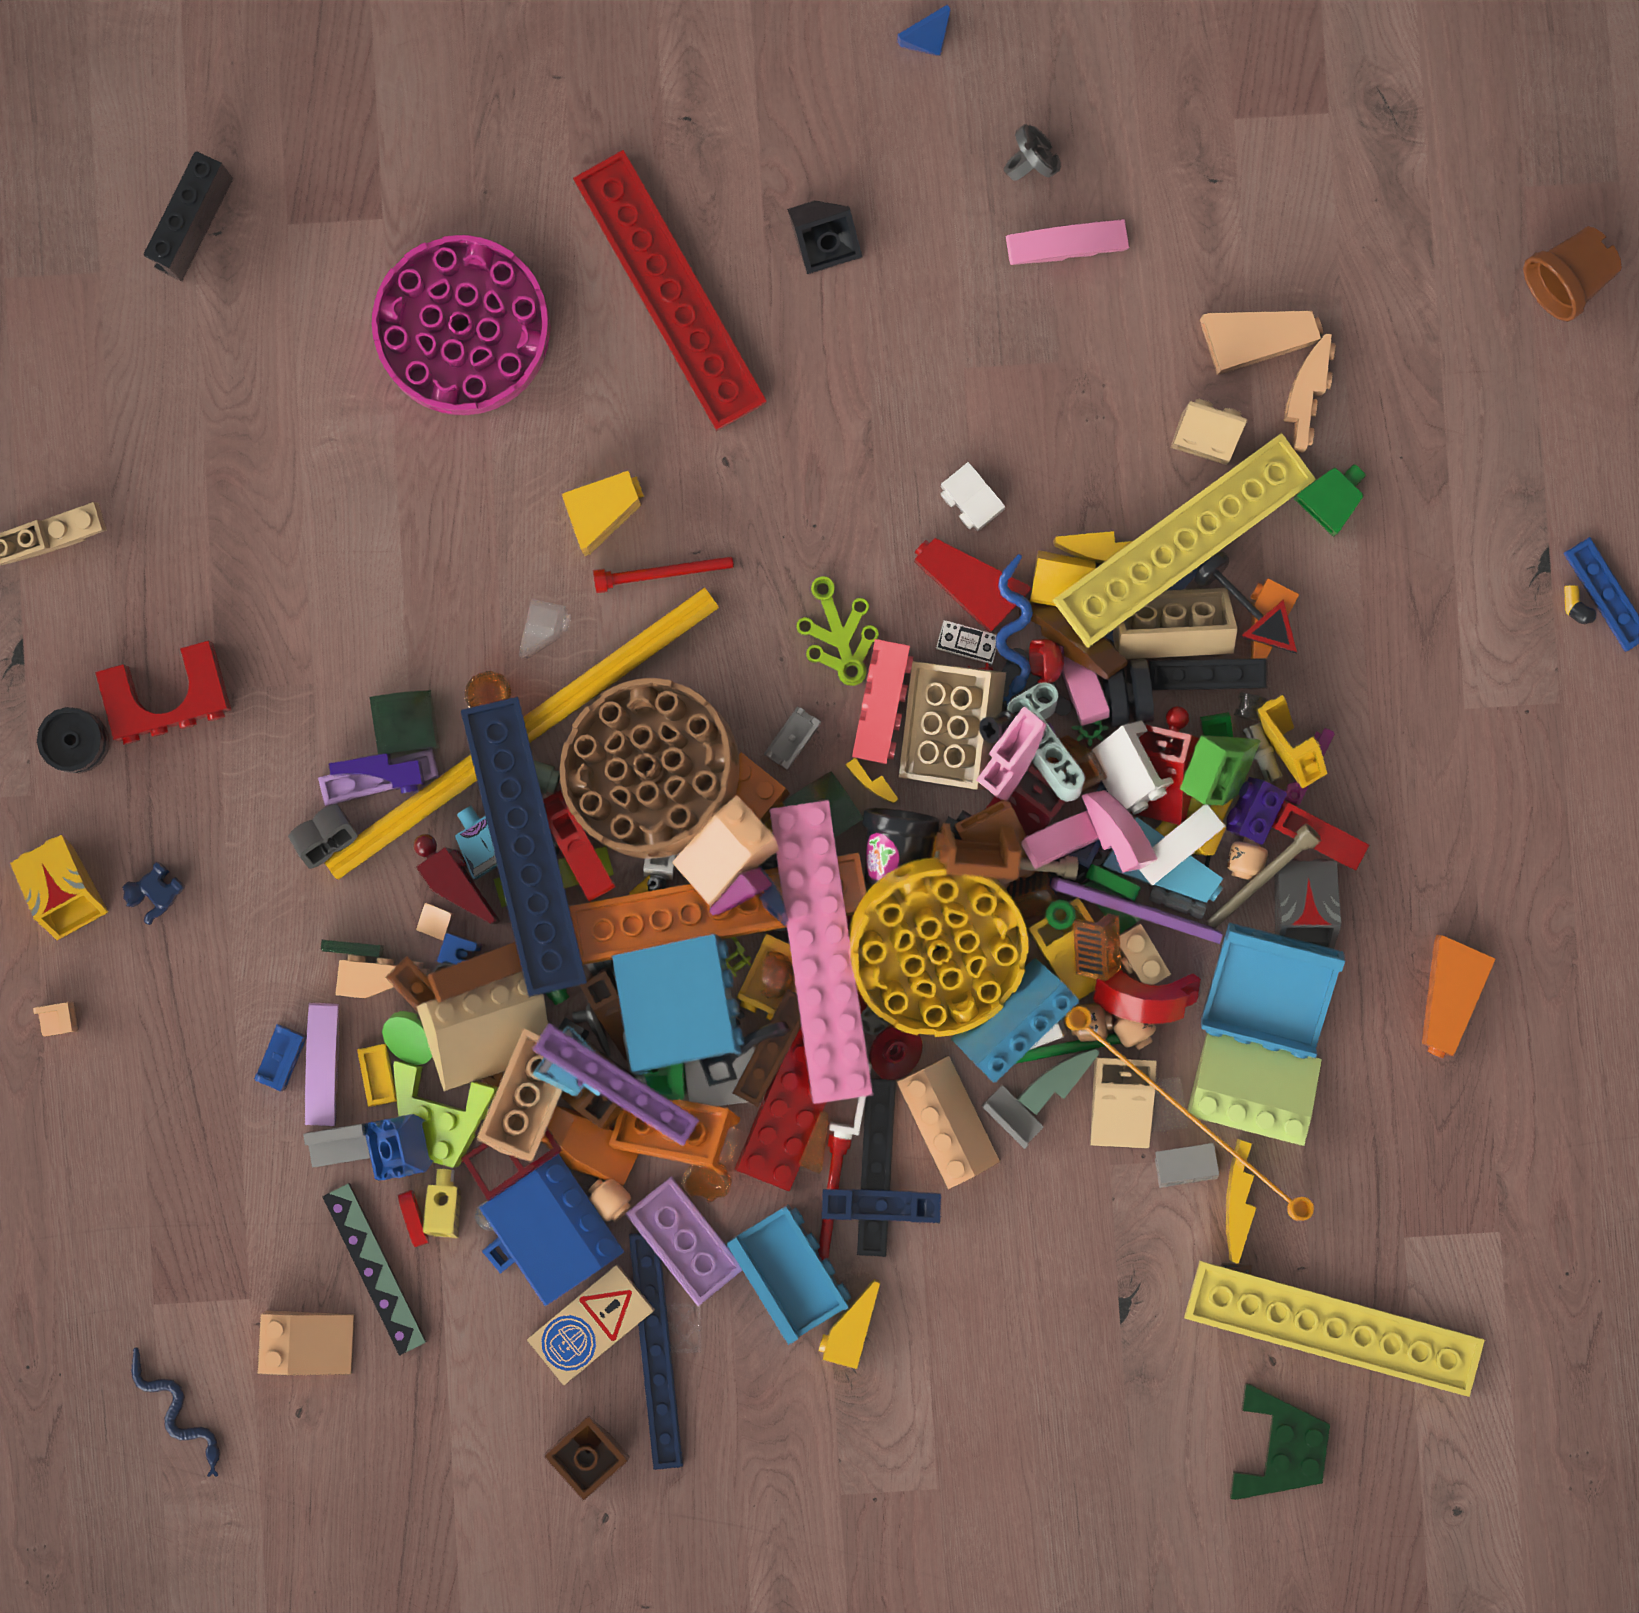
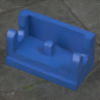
M446 933L437 962L458 964L466 961L462 958L467 956L466 951H481L483 944L455 934Z
M277 1024L254 1079L281 1092L286 1090L307 1036Z

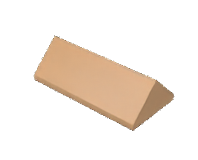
M523 1029L477 1139L501 1153L532 1162L562 1090L532 1075L544 1058L532 1050L540 1035Z

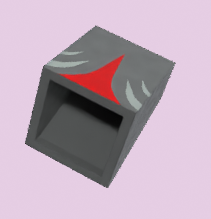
M1293 858L1275 874V934L1334 949L1341 928L1337 861H1328L1323 858L1312 861H1299Z

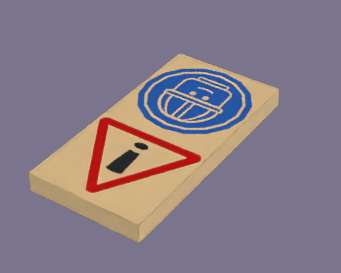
M617 1264L530 1336L527 1341L564 1386L655 1309Z

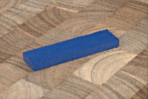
M1591 537L1563 554L1623 650L1627 652L1639 644V614Z

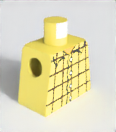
M437 1169L436 1185H428L423 1232L428 1236L458 1238L461 1190L454 1186L455 1170ZM448 1196L447 1204L439 1206L440 1197Z

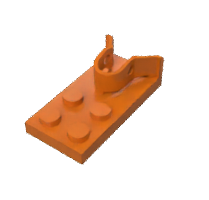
M670 1100L699 1119L686 1143L680 1145L626 1109H623L617 1117L609 1142L612 1148L710 1167L720 1175H723L725 1171L719 1163V1158L728 1129L740 1122V1118L727 1108L684 1100Z

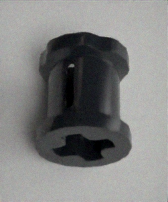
M1005 710L996 717L988 716L983 718L979 724L981 737L988 743L998 741L1015 719V715Z

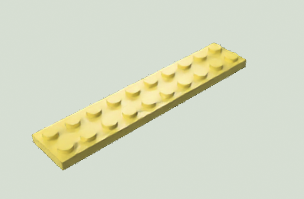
M1281 433L1052 601L1088 648L1316 479Z
M1199 1261L1184 1316L1188 1320L1470 1397L1485 1341L1479 1337Z

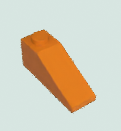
M1266 579L1263 584L1257 583L1250 598L1254 600L1253 605L1264 616L1284 599L1287 615L1289 616L1299 594L1270 579ZM1251 614L1252 627L1258 620ZM1251 640V659H1267L1272 646Z

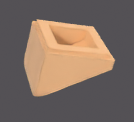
M425 903L416 930L444 941L454 913Z

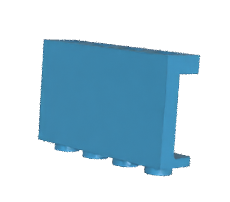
M1036 958L1024 968L1025 973L1018 989L1003 1004L1002 1010L980 1026L960 1034H955L951 1038L963 1053L994 1083L1079 1002V999L1068 987Z
M789 1204L727 1242L728 1248L788 1345L835 1314L848 1309L850 1306L848 1300L851 1299V1295L843 1283L838 1285L834 1279L833 1274L836 1271L829 1259H821L817 1251L820 1245L812 1233L807 1235L802 1227L805 1221L796 1207L791 1209Z

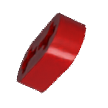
M410 1190L398 1194L400 1208L413 1246L419 1247L428 1244L429 1237L423 1232L424 1220L414 1191Z

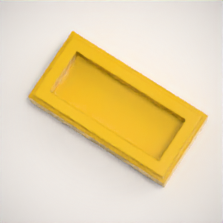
M381 1044L357 1049L368 1107L396 1102V1087L387 1045Z

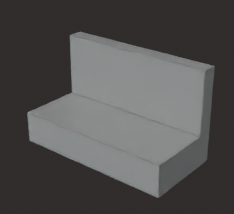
M1003 1085L981 1105L1024 1149L1044 1128Z
M365 1123L303 1134L305 1146L309 1145L312 1168L370 1158L365 1136Z

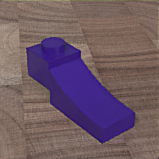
M386 753L329 763L330 775L332 776L365 775L381 778L392 782L393 789H400L401 794L419 791L418 786L425 785L422 764L419 760L392 764L391 756Z

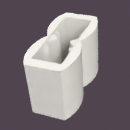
M969 462L941 484V488L944 491L940 495L950 507L956 505L960 509L962 514L959 515V518L968 529L974 527L977 531L981 530L1005 510L1004 504Z

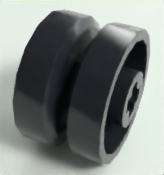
M1145 658L1129 661L1127 665V679L1123 668L1109 679L1103 677V693L1110 711L1109 721L1111 727L1128 724L1130 720V707L1136 722L1143 721V723H1149L1154 721L1152 686Z
M65 707L54 710L44 718L38 728L36 742L40 755L48 765L60 771L80 774L92 771L102 763L108 753L109 736L107 728L97 716L79 708ZM71 736L76 737V742L73 745V742L70 739Z

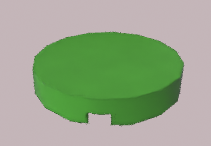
M407 1011L393 1013L384 1023L382 1030L384 1042L389 1050L399 1059L409 1064L420 1065L427 1063L433 1056L422 1022L417 1019L419 1015Z

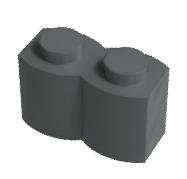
M335 803L320 810L312 820L298 825L291 831L288 838L302 861L309 869H312L326 862L333 852L348 847L355 841L358 835L345 813Z

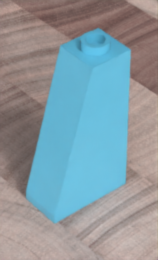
M1134 818L1152 847L1165 837L1140 818ZM1113 849L1101 864L1102 867L1150 884L1139 869L1122 872ZM1190 855L1153 886L1202 903H1207L1209 899L1214 901L1222 891L1223 887L1219 884L1223 878Z

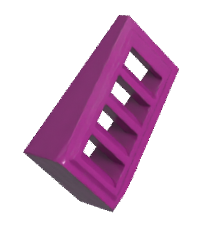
M760 868L741 873L710 908L709 912L712 915L728 911L768 889L772 884Z

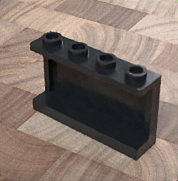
M198 151L194 152L144 252L146 258L156 262L154 265L155 269L181 282L234 179L221 162Z

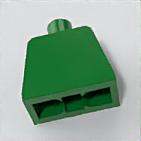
M1355 464L1344 474L1334 467L1296 495L1294 500L1334 537L1342 529L1363 498V493L1356 486L1366 475Z

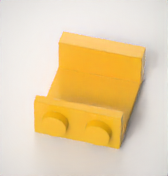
M1283 695L1267 701L1258 709L1268 742L1274 747L1276 753L1302 789L1327 774L1320 746L1314 737L1292 749L1283 734L1294 728L1289 708Z

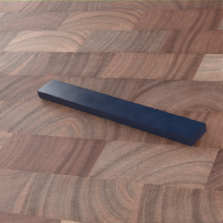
M630 1233L629 1241L634 1284L655 1309L638 1324L653 1469L683 1467L662 1260L640 1233Z

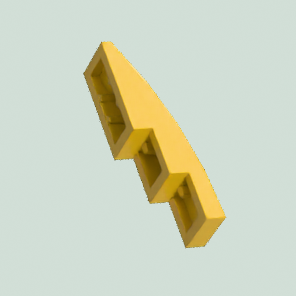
M1237 1139L1234 1151L1247 1161L1252 1144ZM1233 1155L1226 1195V1235L1229 1260L1239 1264L1257 1207L1246 1203L1254 1175L1244 1172L1245 1165Z

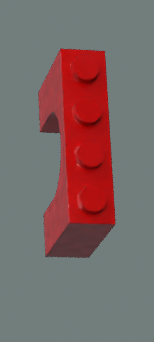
M205 641L180 648L189 680L187 696L181 705L168 713L155 714L143 707L137 697L129 666L122 664L95 672L113 740L123 741V745L140 741V736L151 733L152 737L169 733L168 728L179 725L180 729L195 726L198 719L207 717L208 721H214L224 718V712L231 711L232 709L214 643Z

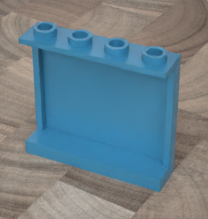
M1229 922L1202 1013L1201 1029H1204L1206 1033L1212 1036L1221 1037L1222 1035L1234 1037L1236 1041L1243 1044H1250L1251 1042L1262 1044L1264 1048L1271 1051H1279V1049L1290 1051L1293 1056L1306 1059L1308 1056L1316 1058L1317 1043L1339 971L1342 972L1344 967V952Z
M716 934L612 956L629 1060L633 1073L638 1075L650 1073L651 1069L732 1052L742 1054L740 1045H744V1038L741 1028H737L735 1016L739 1015V1009L736 999H732L730 987L734 986L732 972L730 969L727 970L725 958L729 957L726 941H722Z

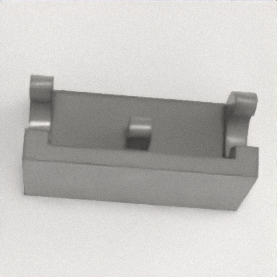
M797 707L764 755L788 771L821 725V721L812 717L801 707Z
M1214 1143L1155 1152L1159 1188L1214 1180L1219 1177Z

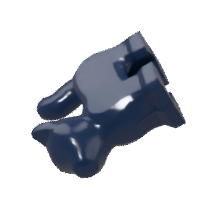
M156 862L153 865V869L144 875L140 881H128L122 887L124 890L123 899L127 902V907H135L140 904L145 896L155 905L152 910L145 914L144 922L147 925H151L155 918L166 912L175 902L177 895L185 888V885L176 877L171 880L170 884H166L163 879L170 871L159 862Z

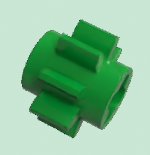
M1101 720L1092 723V726H1097V730L1092 733V736L1088 735V731L1082 729L1080 723L1079 725L1072 726L1071 730L1078 731L1077 742L1085 739L1087 740L1088 747H1091L1092 739L1096 738L1100 742L1104 740L1100 733L1101 731L1108 730L1109 727L1102 726Z

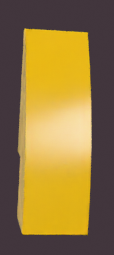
M1114 531L1057 536L1054 539V546L1073 556L1103 564L1133 541L1115 543Z

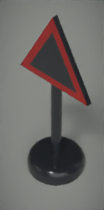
M1224 551L1217 553L1205 563L1196 574L1194 581L1200 586H1207L1217 579L1258 620L1241 636L1242 638L1297 654L1284 599L1264 616L1222 574L1229 564V557Z

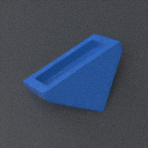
M948 4L899 33L897 37L899 46L940 56L950 17Z

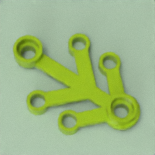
M818 577L812 583L811 592L817 600H821L832 632L813 624V621L807 617L799 619L796 628L801 635H811L838 648L841 659L824 653L819 645L808 647L806 657L812 663L820 662L838 671V677L845 685H859L864 681L867 674L863 661L871 644L875 642V639H878L879 632L872 625L864 627L861 632L862 640L854 655H852L849 643L862 616L868 612L869 604L863 598L855 599L852 602L850 616L843 628L832 598L835 591L834 583L828 577ZM821 584H825L829 588V591L824 595L819 594L817 591L818 586ZM857 602H863L866 605V609L863 612L855 610L854 606ZM803 621H807L811 625L810 630L807 632L802 631L799 627ZM868 629L874 630L876 634L872 640H868L864 636L865 631ZM818 649L821 653L820 657L812 659L809 656L810 650ZM854 666L857 668L858 673L855 677L847 675L846 670L848 667Z

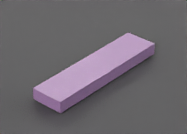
M433 749L391 759L392 764L415 760L421 761L424 781L439 777ZM326 775L318 777L325 806L393 790L392 782L372 776Z

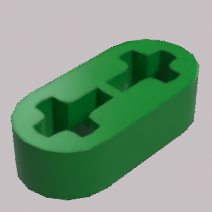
M1093 864L1090 865L1085 875V878L1134 902L1141 890L1139 886Z

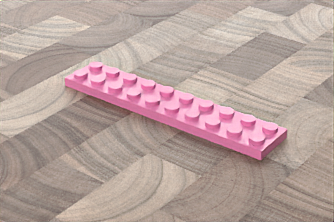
M829 800L770 809L773 834L779 848L776 854L783 902L788 917L787 929L813 1104L873 1095L857 986L851 965L850 940Z

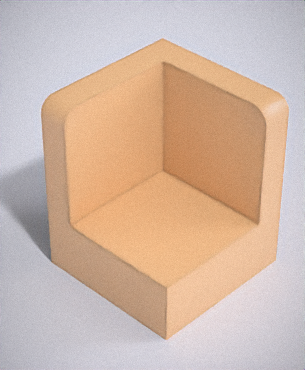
M74 1002L33 1008L34 1014H39L43 1036L78 1031Z

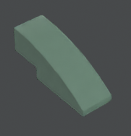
M1096 1049L1087 1050L1057 1063L1035 1079L1020 1094L1017 1100L1037 1115L1054 1092L1064 1099L1100 1052Z

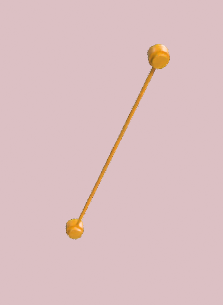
M1077 1006L1065 1015L1066 1025L1071 1030L1080 1031L1086 1029L1283 1197L1289 1203L1287 1210L1292 1219L1303 1221L1313 1215L1314 1206L1310 1199L1307 1197L1289 1198L1089 1027L1091 1014L1088 1009Z

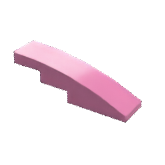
M1125 220L1068 225L1006 236L1010 265L1063 261L1066 258L1094 256L1097 253L1125 251L1129 248Z

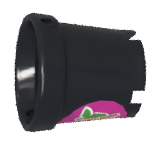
M865 809L862 825L867 828L865 882L874 885L883 876L902 865L927 859L932 837H935L939 832L940 819L922 813L897 809Z

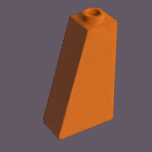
M1436 935L1434 940L1422 1044L1429 1046L1427 1052L1444 1059L1445 1054L1454 1056L1496 959L1443 935Z

